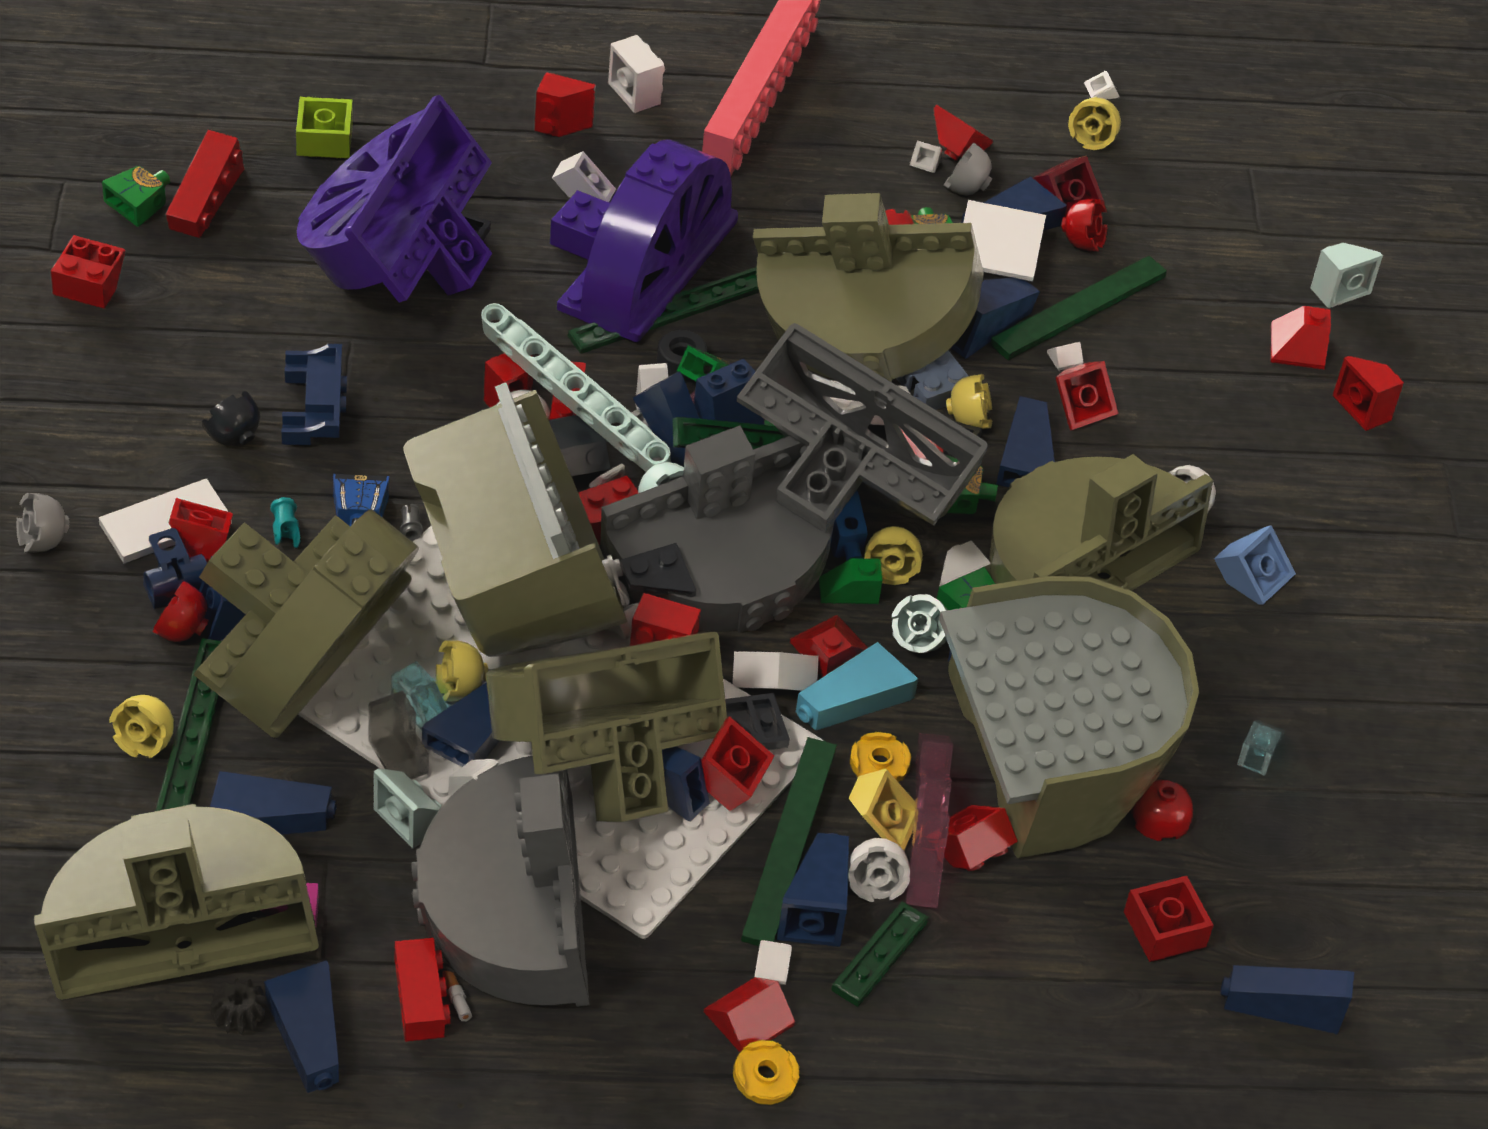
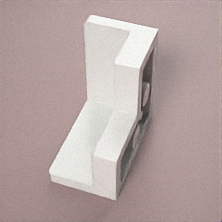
M734 652L733 685L737 688L802 691L817 681L819 656L784 652Z

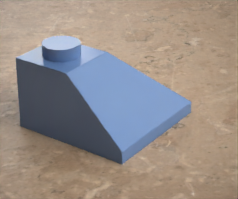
M1272 525L1230 543L1214 558L1226 583L1259 605L1264 604L1296 574Z

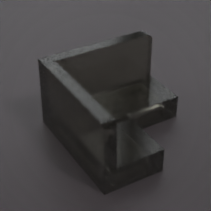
M403 690L370 702L368 704V741L384 769L402 771L411 780L428 774L429 753L416 733V712Z

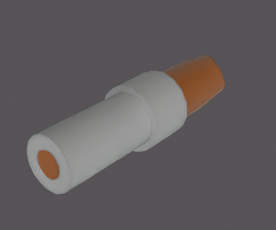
M443 971L442 975L446 980L447 995L450 1002L454 1005L461 1021H468L472 1017V1013L466 1002L464 990L459 985L453 972Z

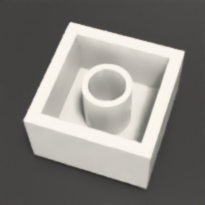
M638 35L611 43L609 85L634 113L661 104L662 81L665 71L663 61L657 58L649 45L644 43Z

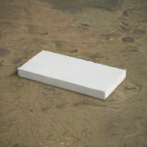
M207 478L99 517V525L122 562L127 563L154 553L149 543V536L171 528L168 522L176 498L228 512ZM163 538L158 542L160 549L176 545L170 538Z

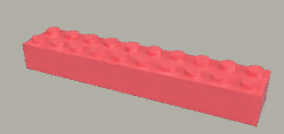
M778 0L705 128L702 152L722 159L727 164L731 175L735 169L739 170L743 154L749 152L751 139L757 137L760 123H765L769 107L773 108L775 105L777 92H782L786 76H791L794 62H798L801 57L802 47H807L810 33L815 32L818 24V18H815V13L819 10L821 0Z

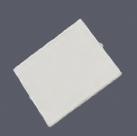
M968 200L963 223H972L983 271L1033 281L1046 215Z

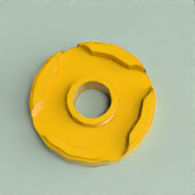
M868 733L852 746L850 765L858 777L887 769L899 782L909 772L911 754L908 746L904 742L897 741V737L889 733ZM882 755L888 760L886 762H878L873 757Z
M759 1040L749 1043L739 1053L733 1066V1078L738 1090L746 1098L758 1104L772 1105L783 1102L793 1093L799 1080V1066L795 1056L789 1050L787 1052L781 1048V1044L774 1041ZM761 1066L770 1067L774 1071L775 1076L765 1078L759 1073L758 1068Z

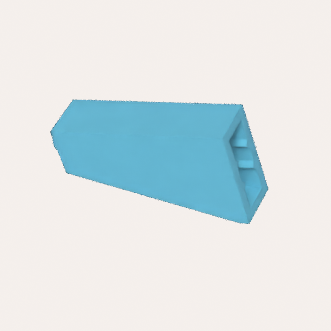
M877 642L799 692L796 713L803 722L808 723L815 731L912 700L915 698L918 678Z

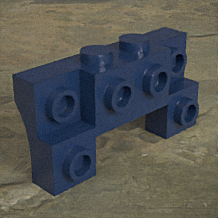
M327 344L321 348L308 351H285V383H306L305 412H282V445H311V437L339 438L340 413H346V396H341V393H347V376H341L342 344Z

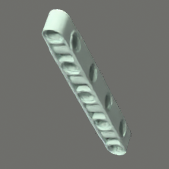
M493 303L484 307L481 314L484 334L510 359L624 456L635 462L645 472L656 464L662 462L671 463L670 448L665 442L531 327L515 317L500 304ZM493 320H499L497 323H491ZM539 354L537 357H531L530 355ZM573 388L580 389L579 391H571ZM616 422L621 423V425L619 426H612L611 424ZM656 457H660V458H662L663 460H661V461H654V460H652V459H653V458H656Z

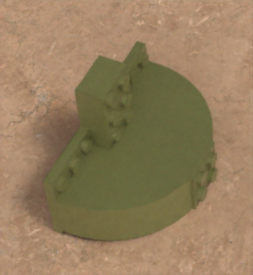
M866 193L825 195L822 217L823 227L754 229L753 240L758 252L756 274L758 289L770 325L778 341L788 327L796 323L892 382V379L915 372L942 356L963 335L976 312L980 300L984 271L972 223L889 225L881 194ZM806 364L807 369L817 374H820L824 377L830 378L829 376L821 373L820 371Z
M1134 454L1125 459L1114 457H1080L1058 462L1050 461L1043 466L1035 468L1029 474L1015 479L999 503L993 523L989 574L995 584L1042 576L1092 577L1132 591L1200 550L1213 479L1204 474L1195 480L1185 483L1166 471L1145 464ZM1130 550L1126 556L1120 557L1121 554ZM1107 573L1110 575V577L1107 579L1100 578L1097 574Z
M369 509L351 527L335 515L303 552L292 561L244 522L211 557L199 578L246 615L198 667L194 676L271 737L278 738L409 586L412 577L405 570L417 554L419 547L375 511Z
M717 632L699 633L611 650L543 658L506 665L486 673L492 737L502 741L531 742L535 774H547L591 765L596 821L625 822L668 812L662 749L715 738L727 718L719 635Z
M196 804L131 816L130 820L118 824L92 839L64 864L47 891L41 914L34 915L35 928L55 994L61 1000L313 951L319 947L303 866L291 844L278 831L259 819L228 809L196 807ZM283 905L288 906V909L222 931L216 930L219 926L242 913ZM119 937L150 941L145 946L76 950L78 945ZM182 941L192 942L187 948L180 949L177 947Z

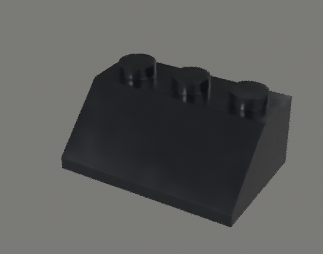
M571 415L549 420L571 476L610 469L605 439L579 416Z

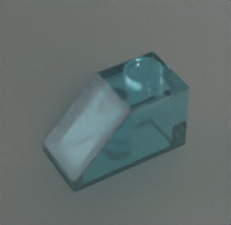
M417 661L391 675V698L421 730L426 722L447 709L435 680Z
M1255 720L1243 743L1237 765L1265 776L1285 730L1261 720Z

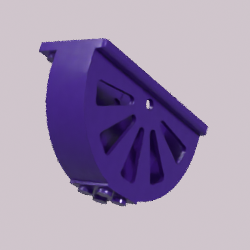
M441 95L434 96L424 110L401 120L373 138L347 159L319 186L298 218L297 238L330 281L341 289H360L383 282L396 300L402 302L408 299L426 269L447 295L472 288L492 252L461 212L492 162Z
M667 139L651 144L626 172L625 178L610 203L577 190L551 219L550 244L588 259L586 269L557 301V310L588 323L595 322L598 324V327H602L612 333H619V335L631 341H640L652 327L654 321L665 311L669 302H672L673 297L680 293L738 222V212L731 208L732 181L727 164L722 159ZM685 204L680 232V209ZM663 229H665L671 244L668 254L655 249V244ZM664 268L663 272L641 292L644 277Z

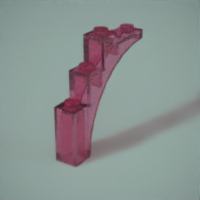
M919 733L915 761L916 799L910 859V882L907 886L906 904L938 907L944 852L950 821L948 806L952 783L950 769L953 743L948 736Z

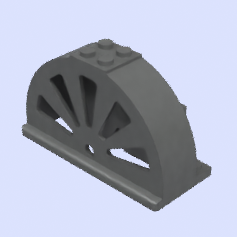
M796 323L788 327L737 396L738 403L772 423L785 438L792 436L808 446L777 488V502L825 533L857 490L859 496L870 503L873 502L885 509L907 517L925 520L934 526L938 519L947 514L979 469L982 458L987 451L988 445L985 440ZM806 364L841 384L811 373L807 369ZM830 397L859 401L864 406L843 410ZM875 415L879 416L884 422L887 442L868 429ZM901 429L928 460L915 455ZM928 439H930L932 442H934L935 444H937L939 447H941L942 449H944L945 451H947L949 454H951L952 456H954L955 458H957L959 461H958V462H953L952 460H950L944 453H942V452H941L935 445H933Z
M737 426L687 445L685 448L683 477L602 507L600 549L604 559L611 555L613 560L619 559L620 561L627 557L677 543L696 588V596L686 597V593L668 591V595L658 594L654 591H632L629 589L623 574V576L618 578L626 586L629 596L636 603H639L643 593L701 609L699 630L724 632L738 630L739 633L747 630L755 631L764 623L774 619L779 621L792 613L793 607L803 600L820 578L828 559L834 527L833 522L825 533L777 502V488L808 446L794 437L788 436L753 450L741 426Z
M533 756L505 762L479 774L476 780L473 778L458 789L439 809L425 833L421 847L416 849L417 862H411L413 881H416L417 889H413L414 907L417 908L419 925H425L428 938H434V942L438 950H441L447 964L465 981L485 993L507 1001L528 1005L576 1003L577 1007L590 1005L573 798L568 771L566 769L547 774H535Z

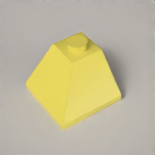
M887 769L860 775L849 796V800L881 838L895 842L905 850L922 809Z

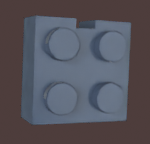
M948 350L925 367L896 379L902 386H906L908 391H911L912 380L916 378L919 383L915 384L913 396L937 410L947 406L946 400L951 398V391L954 385L962 378L968 377V374Z

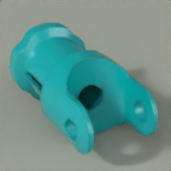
M288 497L276 499L270 506V510L275 518L272 525L275 544L278 545L280 543L281 537H287L293 540L294 547L297 548L300 543L299 522L295 518L297 504Z

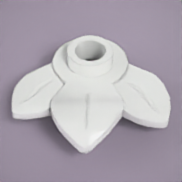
M608 555L607 559L602 560L610 582H614L622 605L626 607L630 603V598L626 586L618 578L623 576L619 559L613 560L612 556Z

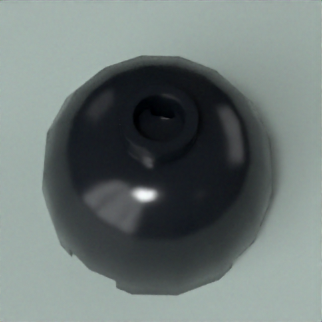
M243 391L242 397L238 399L234 395L224 399L210 410L213 416L208 421L207 419L202 420V427L214 441L222 445L232 446L238 443L245 445L254 439V432L260 422V411L255 400L247 391Z

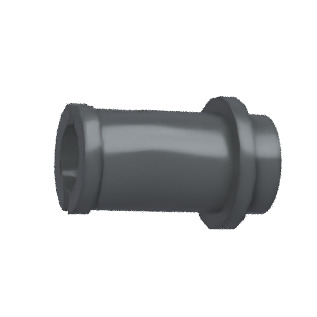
M410 504V513H408V505L403 506L401 509L403 524L400 526V532L411 541H414L422 535L423 526L420 523V508L415 504Z

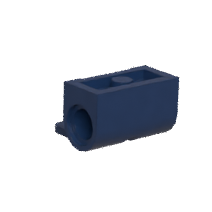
M175 528L151 534L149 536V543L159 565L158 568L144 572L143 585L153 608L156 609L170 603L172 598L176 596L174 594L183 581L199 591L203 581L199 576L205 568L207 561L202 554L189 558L180 535ZM163 538H170L176 545L172 550L165 551L160 549L158 542Z

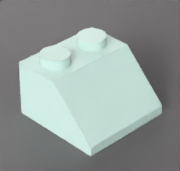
M1347 243L1328 246L1321 250L1310 288L1328 308L1369 295L1372 292L1383 255L1378 251Z
M378 768L374 771V810L414 849L422 843L425 833L441 805L435 799L431 800L424 793L421 785L416 780H411L404 772Z

